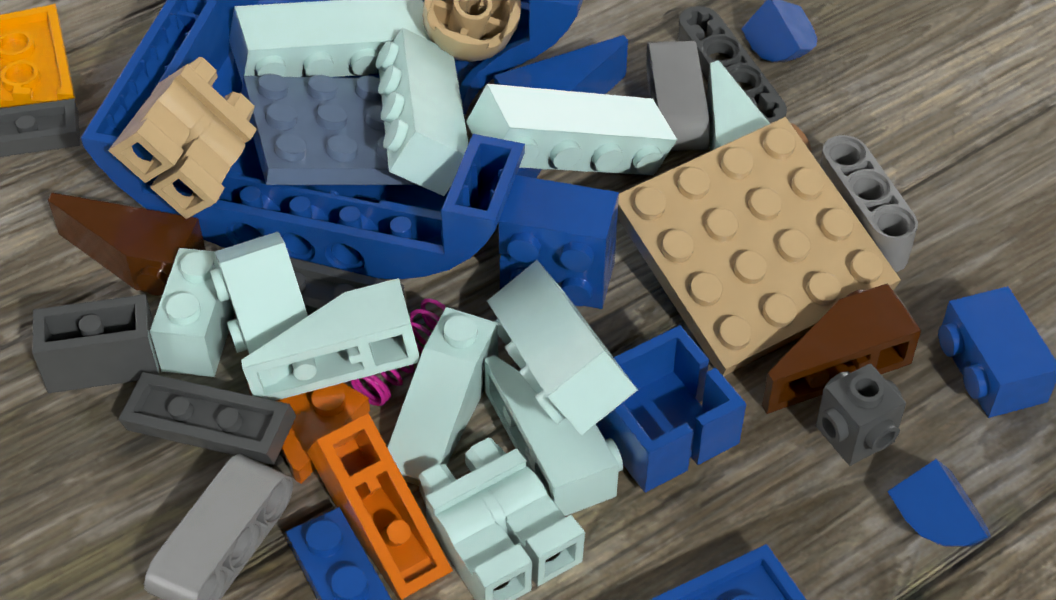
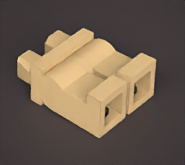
M198 57L159 82L152 95L146 100L108 150L144 183L158 176L150 188L185 219L217 202L225 188L222 185L224 178L231 166L242 154L245 143L251 140L257 130L249 122L255 106L241 93L233 91L222 97L211 87L218 77L216 74L217 70L203 57ZM137 142L140 143L153 155L152 160L147 161L138 157L133 151L132 145ZM180 179L193 191L192 195L188 197L180 194L174 188L173 182Z

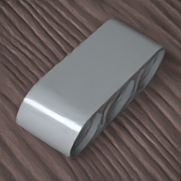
M696 41L648 42L646 48V71L649 95L656 103L677 138L670 151L707 150L709 146V115Z
M847 135L834 136L828 139L823 146L820 166L894 271L898 272L904 269L908 264L917 231L918 221L915 214L861 140Z
M243 454L233 456L224 465L151 561L145 576V590L161 600H220L285 511L293 491L292 478Z

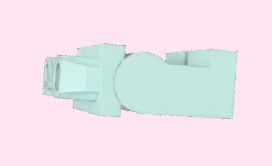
M488 437L471 446L465 453V464L471 471L469 474L456 480L446 464L439 463L420 473L419 490L426 505L427 523L474 600H515L531 591L532 580L539 587L583 562L585 531L572 515L565 517L547 494L537 475L530 468L526 467V460L517 448L506 454ZM559 553L554 560L546 562V559ZM509 581V583H508L504 588L499 589V590H494V588H496V587L502 585L503 583Z

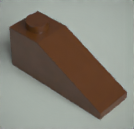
M51 193L48 198L59 235L135 290L144 291L156 296L163 295L179 248L206 250L199 219L195 217L185 219L182 215L57 193Z
M888 283L869 290H856L845 298L839 299L768 372L762 407L766 414L821 396L823 395L825 385L834 376L842 372L852 373L870 363L880 374L912 364L921 329Z

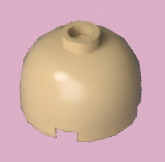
M424 0L423 24L428 38L440 49L452 55L455 60L467 62L484 60L493 57L503 50L511 39L520 19L521 0Z

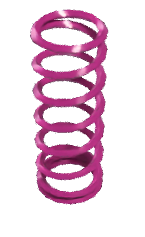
M431 298L422 300L421 309L413 310L409 316L413 333L423 345L427 341L418 333L416 328L422 330L429 337L432 332L423 325L413 322L414 316L421 313L425 323L433 331L440 317L426 310V304L433 303L443 311L446 308L444 304ZM416 342L418 351L422 354L423 348ZM414 364L409 365L410 369L407 367L399 369L407 373H413ZM396 369L390 370V372L394 374L398 381L391 378L386 372L381 373L391 384L396 386L403 385L402 377ZM376 375L363 377L362 379L381 398L370 393L363 386L360 379L351 381L353 389L369 398V404L382 406L391 398L388 386Z

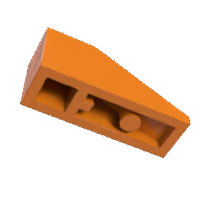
M369 413L326 434L312 444L307 453L337 508L340 507L354 534L398 600L408 597L453 571Z

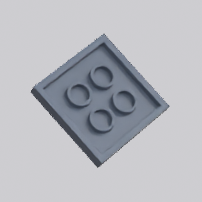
M277 74L243 76L241 93L255 106L249 122L257 129L253 138L266 185H417L389 172L387 149L383 146L385 127L384 121L381 120L382 96L378 92L380 79L373 76H363L360 78H331L325 75L282 77Z

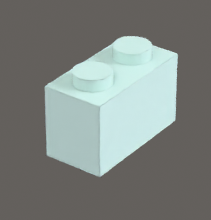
M279 232L215 251L220 268L210 270V274L219 301L223 302L231 299L237 318L227 321V325L237 353L248 350L249 354L253 353L308 316L285 242Z
M179 248L150 329L161 372L215 377L229 332L227 321L232 320L235 313L231 299L223 302L219 301L210 274V270L220 268L215 251Z

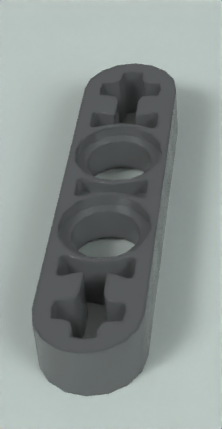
M703 6L685 9L679 18L678 39L679 41H696L701 73L708 81L710 63L718 61L712 59L709 55L714 53L726 54L731 59L720 61V63L736 82L747 83L753 87L744 92L756 107L758 105L759 111L771 124L786 117L787 107L785 102L719 14L713 9Z

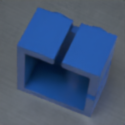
M516 175L499 219V253L501 254L499 260L500 290L538 260L575 306L603 309L615 264L619 192Z
M680 325L614 357L637 388V391L596 423L605 440L611 438L615 442L621 454L623 465L645 493L688 471L690 458L699 465L740 443L746 402L717 368L708 371V357Z

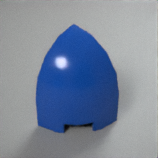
M766 0L741 28L751 48L759 57L772 62L785 63L796 60L817 46L816 33L801 6L783 0Z
M937 459L887 491L904 519L923 538L947 547L975 546L991 538L984 520L953 472Z

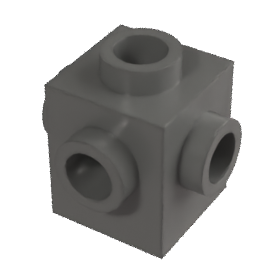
M870 363L852 373H839L825 385L816 427L846 463L851 466L895 442L900 433L899 426L906 402L903 400L897 386L892 381L885 380Z

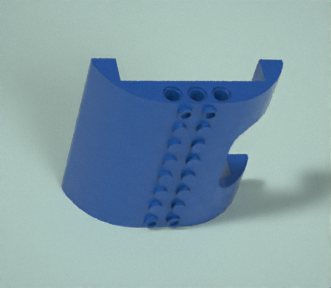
M167 0L81 136L83 147L109 178L141 206L149 210L181 215L150 188L158 176L144 183L108 151L146 100L152 95L157 84L198 57H203L217 70L216 74L218 77L211 87L222 97L233 91L241 93L242 81L229 43L234 6L332 0ZM521 0L520 19L517 29L503 50L491 58L474 62L454 59L464 117L474 97L480 89L494 78V75L506 72L531 60L552 47L569 30L578 15L583 0ZM379 74L366 75V76L377 77V78L380 79ZM353 75V76H340V77H331V78H360V77H363V76ZM473 134L453 183L445 196H442L420 185H266L254 138L252 137L251 140L245 143L242 154L231 166L224 178L222 185L225 188L217 202L191 217L199 219L203 240L224 248L279 232L285 242L290 258L378 279L399 278L400 280L426 277L450 270L465 262L488 242L496 230L525 154V144ZM137 142L132 145L133 151L138 157L147 161L152 160L153 155L140 143ZM180 179L173 182L174 188L180 194L188 197L192 195L193 191Z

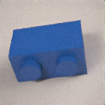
M1009 286L949 301L942 325L938 330L939 343L943 352L948 357L953 358L963 375L966 391L971 398L978 400L987 417L991 418L1047 403L1056 384V359Z

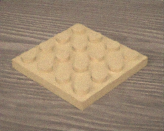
M786 117L619 193L617 218L714 368H717L723 376L804 336L839 299L845 298L850 293L860 289L869 290L887 283L894 290L901 281Z

